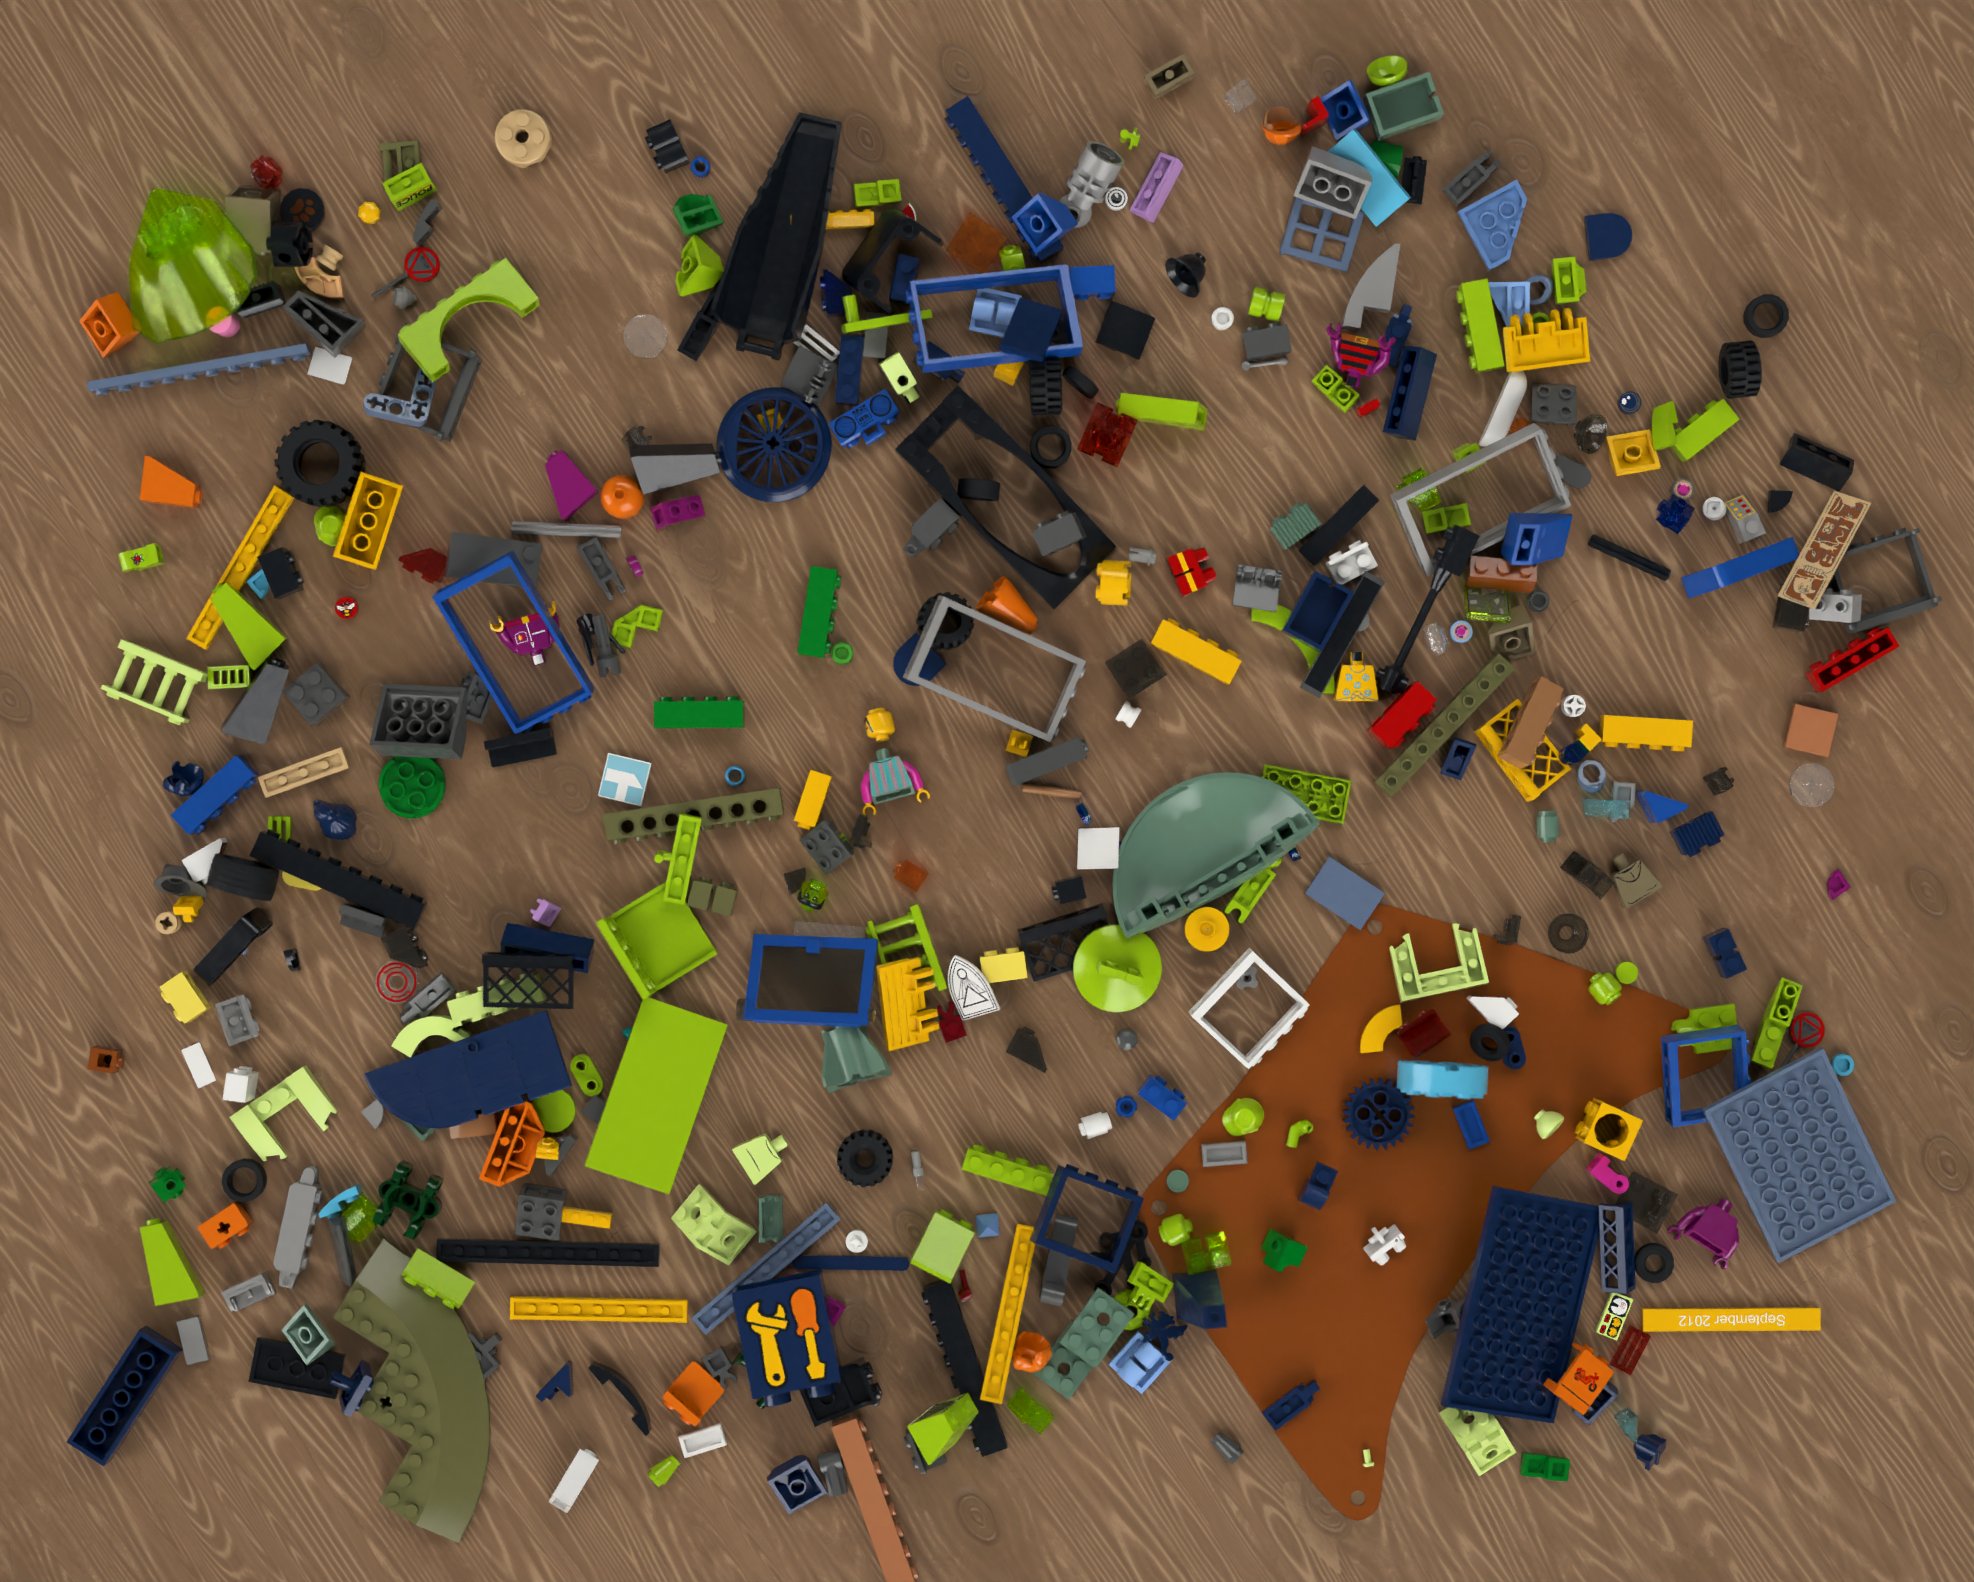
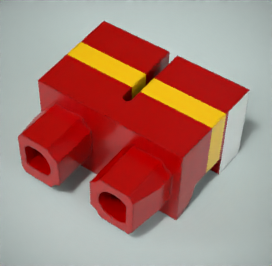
M1205 547L1195 550L1191 548L1166 558L1173 577L1193 570L1174 579L1181 597L1206 587L1207 583L1217 578L1213 567L1201 571L1199 566L1200 562L1209 559Z

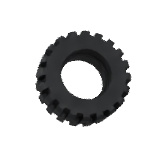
M305 421L300 423L301 426L292 427L289 430L291 433L288 436L284 435L282 437V446H277L276 453H278V459H275V466L278 467L276 475L282 481V487L295 499L316 507H330L334 503L340 504L344 502L347 496L351 497L360 471L365 472V468L362 467V462H365V458L361 454L360 450L362 448L354 439L355 437L344 428L329 421ZM316 443L331 445L339 455L338 471L325 484L309 482L301 471V460L305 451Z

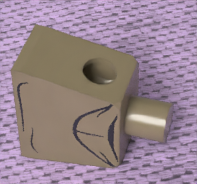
M1624 852L1612 858L1618 870L1610 874V879L1622 908L1628 909L1663 888L1662 884L1640 859L1629 862Z

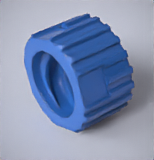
M698 156L691 161L690 168L696 177L703 178L708 176L711 166L705 157ZM698 163L705 164L706 168L703 172L696 170Z

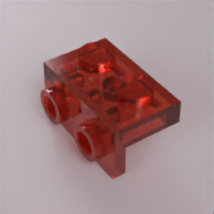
M1434 1008L1424 1010L1418 1015L1416 1020L1404 1023L1400 1026L1399 1031H1397L1400 1041L1413 1059L1451 1036Z

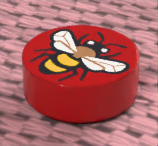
M350 597L340 598L335 605L336 614L343 619L354 618L359 610L358 603Z

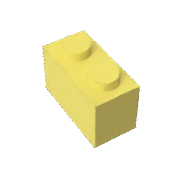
M1019 947L1007 948L1006 953L997 954V950L985 951L984 956H980L981 970L989 983L1027 978L1024 950L1019 951Z
M188 971L179 973L160 986L162 990L161 996L167 1003H171L175 1009L173 1011L175 1017L180 1022L183 1021L184 1024L191 1022L212 1008Z

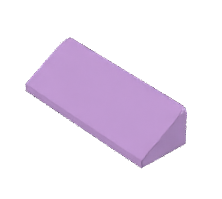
M1160 152L1129 211L1154 223L1183 168V163L1178 158Z

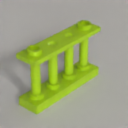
M919 904L910 906L911 911L907 912L908 915L876 926L873 919L868 921L869 926L865 927L869 939L878 940L877 950L882 964L888 963L885 955L916 944L919 946L923 945L925 953L920 957L921 966L926 965V967L930 966L933 968V975L918 982L934 981V985L938 987L939 991L948 988ZM909 923L911 925L916 924L918 932L914 933L915 936L882 947L878 934Z

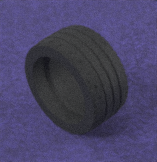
M219 853L214 855L207 878L208 886L251 899L272 900L279 878L278 869L232 855Z

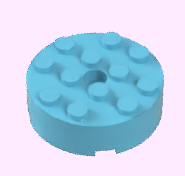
M1399 1060L1397 1088L1408 1095L1423 1094L1428 1097L1457 1096V1098L1483 1099V1094H1487L1489 1067L1455 1062Z

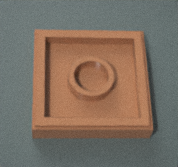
M1793 704L1784 748L1829 757L1839 714Z

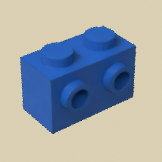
M1150 1074L1137 1091L1138 1095L1174 1121L1187 1104L1184 1100L1185 1095L1176 1088L1173 1091L1166 1086L1168 1082L1159 1075L1153 1077Z

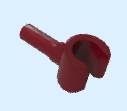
M965 1269L959 1270L964 1289L958 1291V1295L961 1301L965 1302L972 1298V1291L967 1284Z

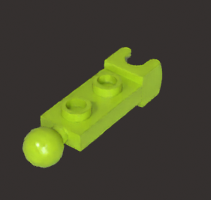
M1282 857L1241 884L1223 912L1229 914L1233 909H1239L1240 915L1237 921L1242 924L1276 876L1271 869L1281 864Z

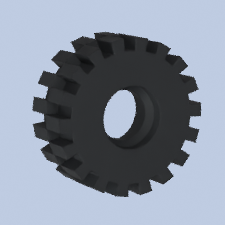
M859 1130V1132L851 1133L850 1136L844 1139L837 1154V1166H839V1171L843 1174L844 1179L847 1182H852L854 1186L860 1185L865 1188L866 1186L872 1187L877 1183H881L888 1176L893 1163L892 1148L888 1140L873 1130ZM861 1150L871 1151L874 1156L873 1163L867 1167L859 1165L856 1159L858 1152Z

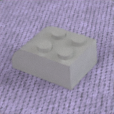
M1312 146L1293 196L1356 219L1372 183V176L1360 164Z

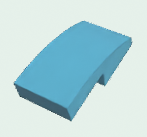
M360 1183L333 1198L321 1210L319 1217L327 1216L329 1219L341 1215L340 1211L345 1208L343 1200L345 1203L352 1202L358 1199V1194L363 1192Z

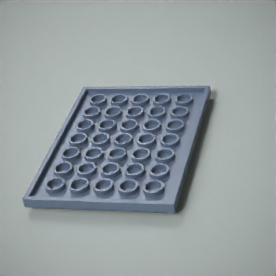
M1822 1047L1702 1109L1759 1228L1778 1263L1896 1202Z

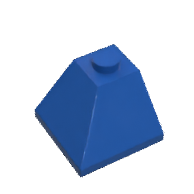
M1041 192L1011 217L1036 254L1065 236L1078 225L1066 205Z

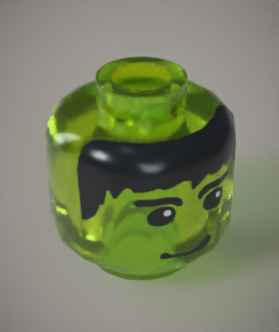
M812 878L810 881H804L797 895V900L802 903L800 908L813 913L814 909H823L829 896V891L826 889L827 885Z

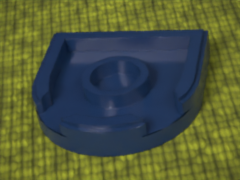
M1614 213L1587 215L1584 217L1589 261L1616 258L1629 248L1632 241V229L1625 218Z
M917 633L898 649L893 660V667L897 677L905 684L911 686L920 685L903 678V675L920 639ZM931 647L918 677L930 681L947 665Z

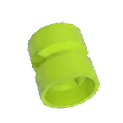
M1255 286L1248 315L1256 317L1265 315L1267 320L1278 322L1286 294L1275 291L1269 294L1267 289Z

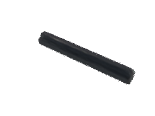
M1592 535L1588 541L1590 547L1663 581L1668 580L1670 577V569L1597 535Z

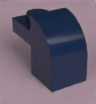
M1317 1161L1309 1180H1305L1297 1200L1320 1210L1330 1194L1329 1191L1338 1170Z

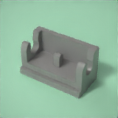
M267 1271L221 1292L231 1312H236L277 1293Z

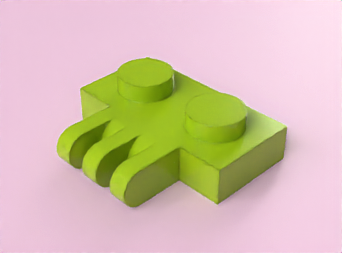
M1137 1261L1127 1280L1135 1286L1129 1300L1133 1303L1136 1302V1305L1148 1311L1154 1300L1161 1303L1165 1302L1174 1283L1142 1262Z

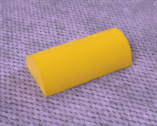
M360 471L333 557L373 570L377 569L403 485Z

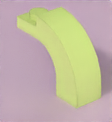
M431 1015L407 1025L398 1034L392 1047L412 1057L428 1036L441 1035L456 1042L468 1038L472 1034L463 1028L459 1030L456 1027L454 1028L450 1016Z

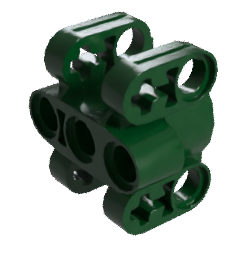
M403 1160L396 1166L392 1177L379 1186L378 1192L383 1202L377 1208L372 1222L384 1226L390 1220L395 1207H398L413 1214L409 1219L410 1224L403 1236L414 1240L420 1234L426 1220L425 1218H434L442 1210V1202L436 1195L442 1186L444 1178L432 1174L429 1177L425 1190H422L407 1183L414 1165ZM386 1184H391L392 1186L389 1187V1189H388L387 1192H386V1191H385V1186H386ZM407 1193L414 1195V1204H409L406 1201L405 1196ZM429 1202L435 1205L434 1213L427 1211Z

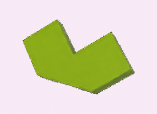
M640 605L614 621L611 635L621 646L632 648L637 627L659 632L664 610Z

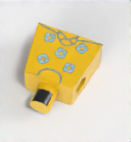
M1350 652V665H1340L1333 701H1378L1374 667L1372 665H1363V652Z

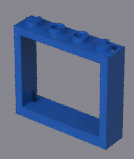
M1739 1025L1661 1036L1665 1120L1672 1127L1708 1122L1702 1110L1703 1108L1681 1111L1677 1046L1732 1038L1734 1092L1751 1083L1748 1074L1750 1058L1747 1053L1749 1039L1746 1038V1031Z

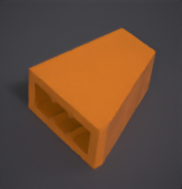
M145 456L139 500L198 508L203 499V491L200 490L201 486L157 459Z

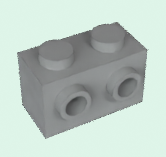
M1826 588L1816 608L1809 609V619L1846 623L1858 622L1861 620L1862 594H1854V590L1840 589V593L1833 592V588Z

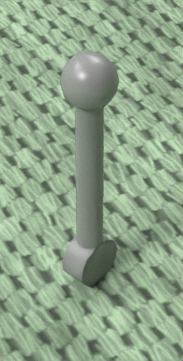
M1281 357L1279 360L1256 363L1245 361L1241 367L1244 371H1247L1252 367L1275 364L1286 365L1288 360L1286 357Z

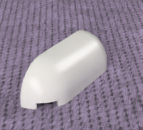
M1524 371L1509 372L1480 438L1479 446L1486 447L1506 437L1527 389V378Z

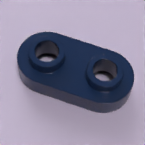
M1507 1025L1503 1031L1506 1034L1511 1033L1513 1037L1510 1041L1509 1050L1502 1060L1508 1068L1516 1070L1524 1066L1526 1055L1518 1030ZM1516 1054L1519 1059L1514 1063L1511 1057Z

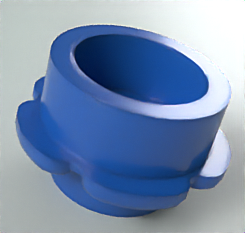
M1126 1095L1123 1098H1118L1116 1101V1112L1120 1116L1131 1117L1134 1111L1137 1110V1103L1133 1101L1131 1096Z

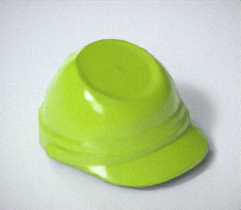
M324 506L314 515V525L318 539L329 546H336L346 516L337 506Z
M1238 1098L1224 1112L1222 1116L1223 1125L1234 1136L1258 1131L1264 1119V1110L1260 1103L1253 1098Z

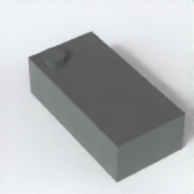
M451 532L445 577L460 579L513 550L534 587L537 588L542 544ZM511 566L480 581L523 588Z

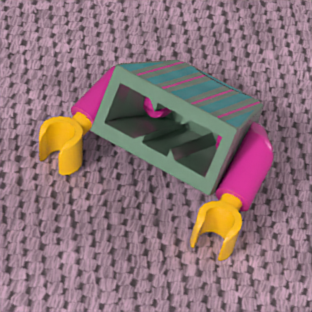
M886 748L876 751L878 761L869 764V770L865 772L860 785L862 800L865 803L863 808L865 816H867V807H871L875 815L877 811L875 804L915 794L914 790H917L916 799L921 802L919 795L922 792L926 793L928 799L930 798L928 791L923 789V781L915 767L908 761H901L899 756L890 757L889 750Z

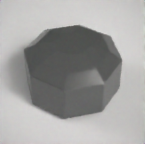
M1130 1028L1121 1029L1116 1035L1117 1045L1123 1050L1133 1049L1138 1043L1137 1033Z

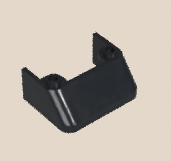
M889 208L882 213L843 268V280L892 316L894 311L875 298L880 289V281L876 275L870 272L895 235L905 241H912L917 238L920 232L940 247L944 243L914 219L895 208Z

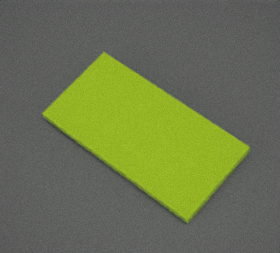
M649 997L644 1000L642 999L584 1166L670 1194L728 1025Z

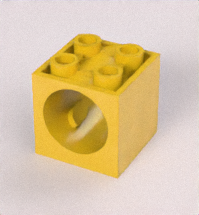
M1593 1098L1585 1107L1584 1113L1586 1115L1583 1122L1580 1121L1576 1127L1575 1133L1577 1135L1575 1138L1625 1161L1643 1120ZM1606 1114H1615L1619 1124L1618 1134L1614 1139L1608 1140L1605 1143L1598 1142L1594 1131L1596 1122Z

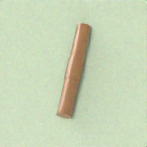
M1028 783L1023 785V792L1073 799H1080L1081 795L1080 790Z

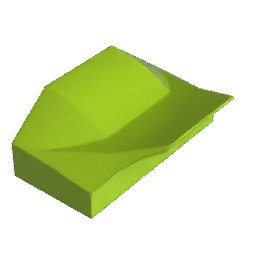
M1575 257L1552 259L1551 277L1555 303L1579 302V298L1586 293L1584 268L1576 263Z

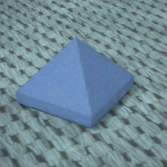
M997 1213L975 1215L978 1238L1000 1235Z

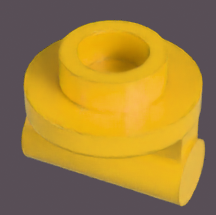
M543 1138L537 1142L536 1158L558 1160L559 1143L553 1138Z

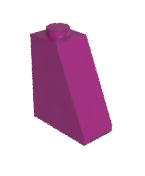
M556 450L547 457L548 462L545 464L560 517L567 521L597 495L599 491L564 451L558 452Z

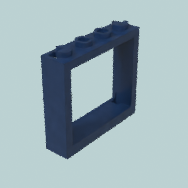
M1067 1164L1066 1167L1058 1165L1030 1241L1098 1268L1116 1273L1144 1198L1138 1195L1139 1191L1126 1186L1125 1190L1118 1188L1119 1183L1106 1179L1105 1182L1098 1180V1175L1086 1171L1084 1175L1079 1173V1168ZM1067 1177L1131 1200L1109 1260L1045 1237Z

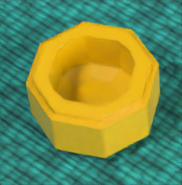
M364 202L359 206L358 216L365 224H375L380 219L381 210L374 202Z

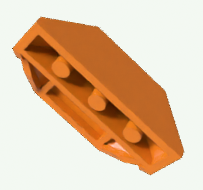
M525 1101V1103L505 1109L479 1176L480 1180L500 1187L530 1173L536 1158L537 1142L543 1139L546 1132L532 1103Z

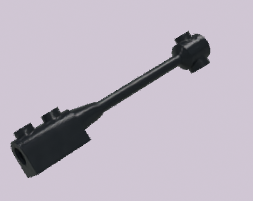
M1454 524L1453 528L1447 527L1443 535V539L1446 542L1443 548L1438 547L1433 556V559L1436 560V566L1430 585L1431 589L1395 663L1386 665L1384 669H1378L1375 680L1378 681L1376 686L1395 695L1397 693L1403 694L1409 678L1405 677L1406 674L1402 669L1438 593L1443 589L1452 573L1459 577L1461 576L1480 537L1478 534Z

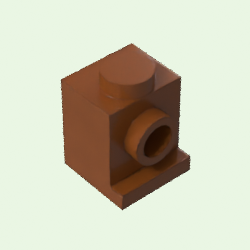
M101 1046L91 1047L87 1069L113 1074L117 1073L119 1069L124 1067L125 1056L121 1055L122 1050ZM108 1055L112 1057L111 1063H108L106 1060Z

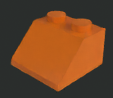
M118 292L96 299L79 320L103 358L131 342L142 330L137 319L134 318L126 302Z

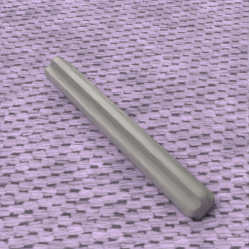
M513 521L511 524V532L514 534L620 538L622 534V528L619 525Z

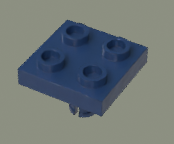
M363 1360L360 1361L351 1378L335 1370L332 1373L334 1377L331 1376L329 1379V1384L343 1389L339 1400L342 1413L351 1417L354 1411L357 1412L363 1401L361 1398L365 1392L370 1391L374 1383L370 1365Z

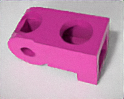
M1599 1152L1585 1169L1614 1193H1624L1629 1187L1628 1179L1621 1173L1610 1169L1607 1165L1611 1161Z

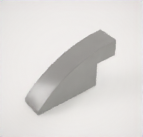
M1394 244L1380 255L1361 277L1348 300L1341 323L1342 329L1358 331L1361 328L1363 310L1382 313L1390 311L1400 244Z

